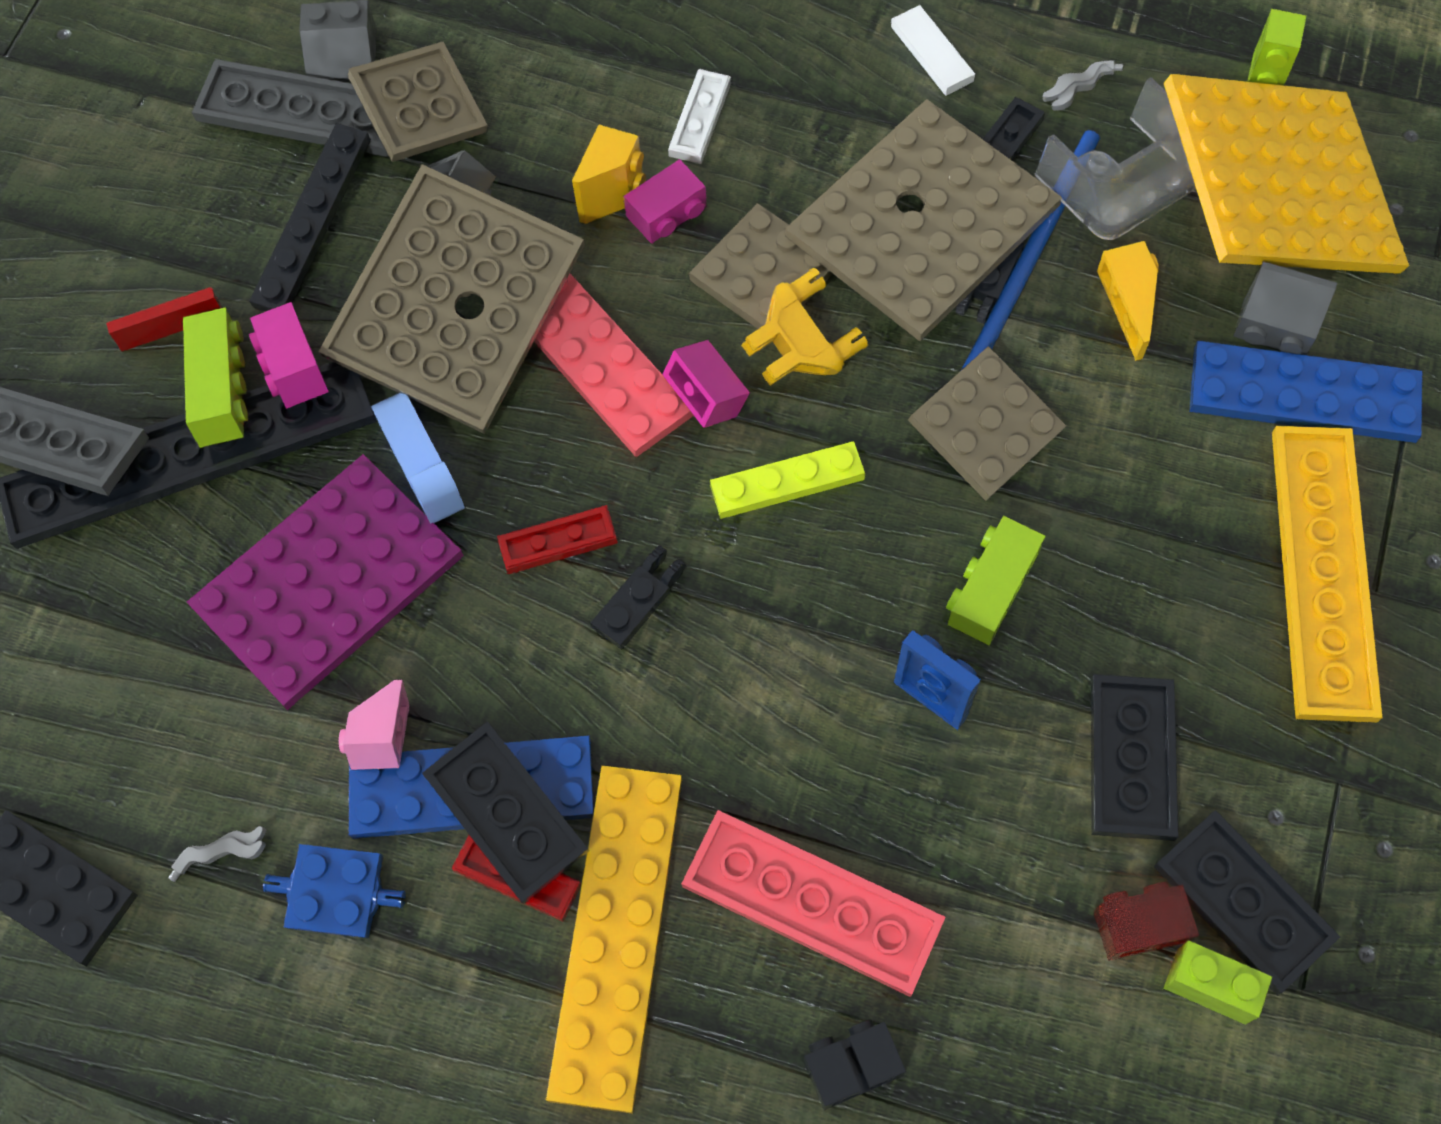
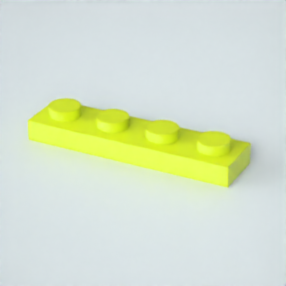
M852 441L710 480V487L720 519L863 481L865 480V471L855 443Z

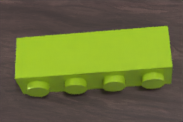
M226 307L183 317L186 424L200 448L243 438V422L248 421V413L242 400V394H246L247 390L245 380L240 372V368L245 367L244 356L239 347V342L244 340L241 326L237 320L232 321Z

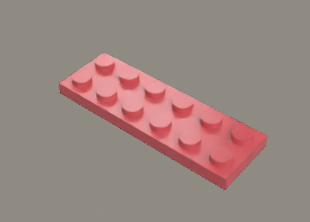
M569 274L534 342L632 454L638 457L694 415L661 372L581 284Z
M719 810L681 883L683 888L909 997L913 994L946 918Z

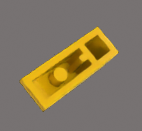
M1145 241L1103 251L1097 273L1136 361L1143 359L1150 342L1157 274L1159 271L1157 258L1153 253L1149 252Z

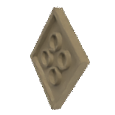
M444 42L349 68L348 78L392 162L486 133L488 125Z
M757 203L690 271L689 277L692 283L759 329L766 323L771 298L778 284L781 282L790 284L812 268H816L820 273L814 281L823 277L826 282L833 273L785 237V228L789 224ZM810 296L809 298H807L806 300H804L803 302H801V303H802V306H804L805 303H806L812 296Z
M989 346L908 419L918 432L985 501L1066 427L1053 411Z

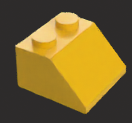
M598 125L572 179L579 222L587 224L624 209V195L646 182V174L642 172L644 153L640 151L639 136Z

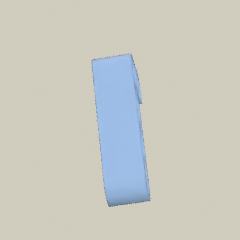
M398 393L372 405V411L430 524L465 509L444 461H441L408 396Z

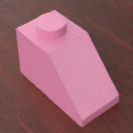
M403 680L392 681L349 712L346 729H341L339 733V749L342 754L346 753L351 770L400 768L410 706Z

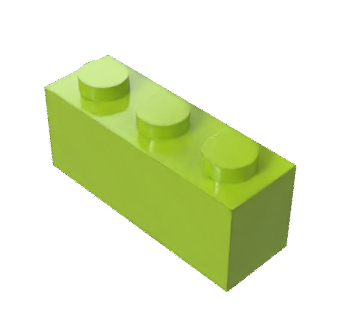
M1006 516L1002 517L997 528L990 525L980 546L985 548L980 559L973 556L965 570L963 577L968 579L963 590L956 588L948 601L946 609L951 611L948 625L990 646L1034 564L1046 536Z

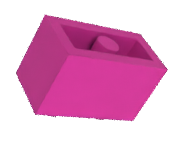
M679 159L624 195L626 217L652 244L661 237L669 236L676 227L688 219L696 218L702 213L704 208L707 207L706 186Z
M708 340L675 349L662 374L703 428L737 417L750 394Z

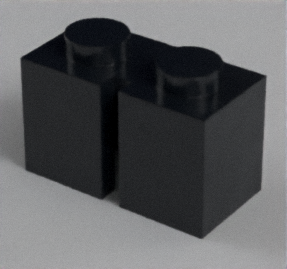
M872 1019L866 1020L849 1028L848 1031L851 1036L847 1039L834 1042L833 1037L830 1036L808 1046L811 1053L804 1055L803 1061L823 1110H827L905 1075V1067L885 1021L874 1026Z

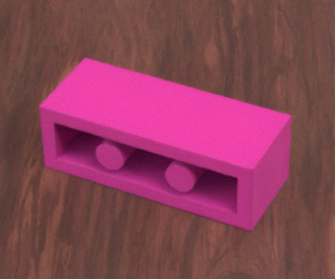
M291 302L250 317L255 332L250 333L249 337L273 397L280 395L287 409L329 392Z

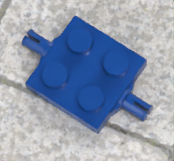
M299 844L295 868L290 877L267 874L264 881L280 885L263 884L264 892L287 894L288 905L284 928L368 939L372 918L379 905L402 909L404 901L389 899V897L401 899L406 897L404 890L382 889L380 879L383 861L382 854Z

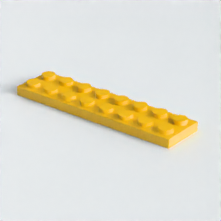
M1276 426L1272 432L1295 717L1296 719L1377 723L1383 717L1353 429Z
M601 766L588 844L589 852L586 856L546 1097L547 1102L631 1114L634 1112L682 775Z

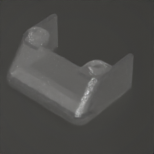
M1153 78L1145 81L1130 120L1154 143L1118 164L1110 155L1102 151H1089L1077 157L1053 134L1048 137L1035 176L1043 184L1062 197L1061 202L1092 233L1101 239L1114 240L1196 189L1167 92Z

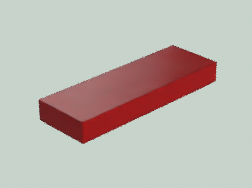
M209 287L106 323L110 336L123 352L183 331V317L221 309L222 305L213 289Z
M607 505L497 536L508 575L618 543Z
M468 835L451 868L453 872L521 903L471 836ZM561 874L528 900L525 905L564 922L582 884L576 879Z

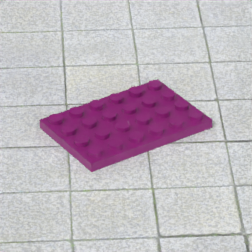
M362 454L191 597L187 603L284 708L288 710L463 557V553L434 523L430 524L427 516Z

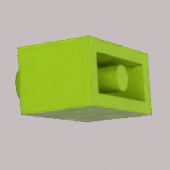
M1271 9L1252 57L1247 82L1274 85L1285 84L1301 47L1306 15Z
M1188 940L1177 949L1163 989L1246 1025L1259 1018L1272 976Z

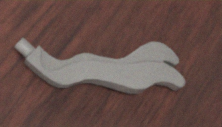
M1100 61L1091 64L1083 73L1063 74L1058 78L1052 89L1043 93V101L1048 102L1058 99L1052 103V110L1066 109L1072 104L1077 92L1094 89L1102 76L1114 74V71H1123V64H1114V61Z
M258 826L249 833L236 830L208 845L187 847L171 868L174 870L168 878L176 882L180 874L184 875L191 864H210L228 854H234L250 860L257 858L263 852L266 845L265 842L261 841L266 833V828Z

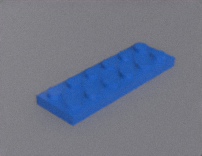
M1197 341L1194 347L1189 412L1296 427L1351 428L1354 435L1417 443L1421 437L1422 371Z
M589 736L505 743L565 820L593 818L594 793L591 740ZM454 747L404 751L401 756L400 768L351 770L349 765V836L352 839L464 829L422 774V772Z

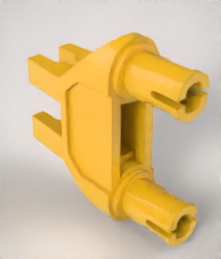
M816 268L810 269L809 272L790 284L781 282L775 287L765 325L747 336L746 341L741 345L749 357L772 342L782 354L781 358L770 364L766 371L762 373L770 386L792 371L815 375H835L842 371L844 361L868 347V341L865 336L852 343L862 334L856 327L832 344L829 343L802 306L801 302L826 288L823 277L814 281L816 276L820 274Z

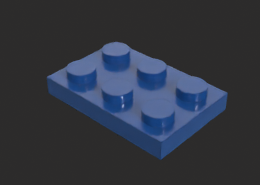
M912 630L902 642L894 683L958 730L968 717L981 679L976 676L975 670L969 664L959 659L955 661L942 652L941 645L935 639L928 635L920 636Z

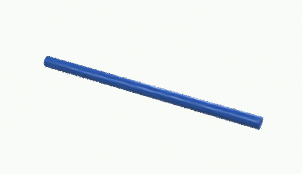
M1088 130L1081 137L1054 192L1062 197L1060 206L1032 232L962 369L988 346L993 349L1100 140L1096 132Z

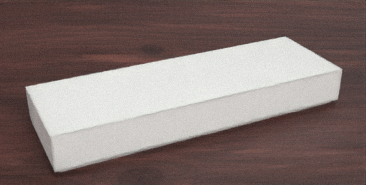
M920 5L892 18V29L945 96L974 82L975 73Z
M698 69L668 148L669 157L702 164L731 85V76Z

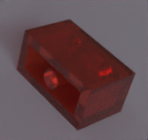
M1160 882L1144 887V894L1129 897L1127 891H1120L1103 897L1104 903H1101L1093 912L1108 961L1182 945L1188 940L1192 941L1199 936L1183 885L1169 888L1168 882Z

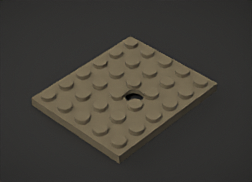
M926 99L785 228V237L913 337L921 341L1060 206L1062 197ZM915 195L923 201L924 208L920 212L908 211L903 213L898 209L896 202L902 196Z
M422 164L318 352L322 357L395 392L406 394L408 398L485 434L585 246L584 239ZM471 294L478 295L484 301L482 313L474 319L460 317L456 312L457 301L461 297H468Z

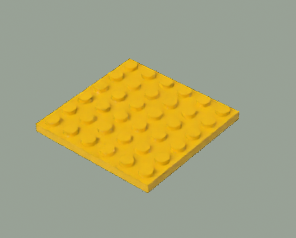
M1171 74L1167 78L1164 86L1219 263L1261 265L1262 262H1267L1282 267L1396 274L1402 273L1409 267L1403 245L1397 233L1347 92Z

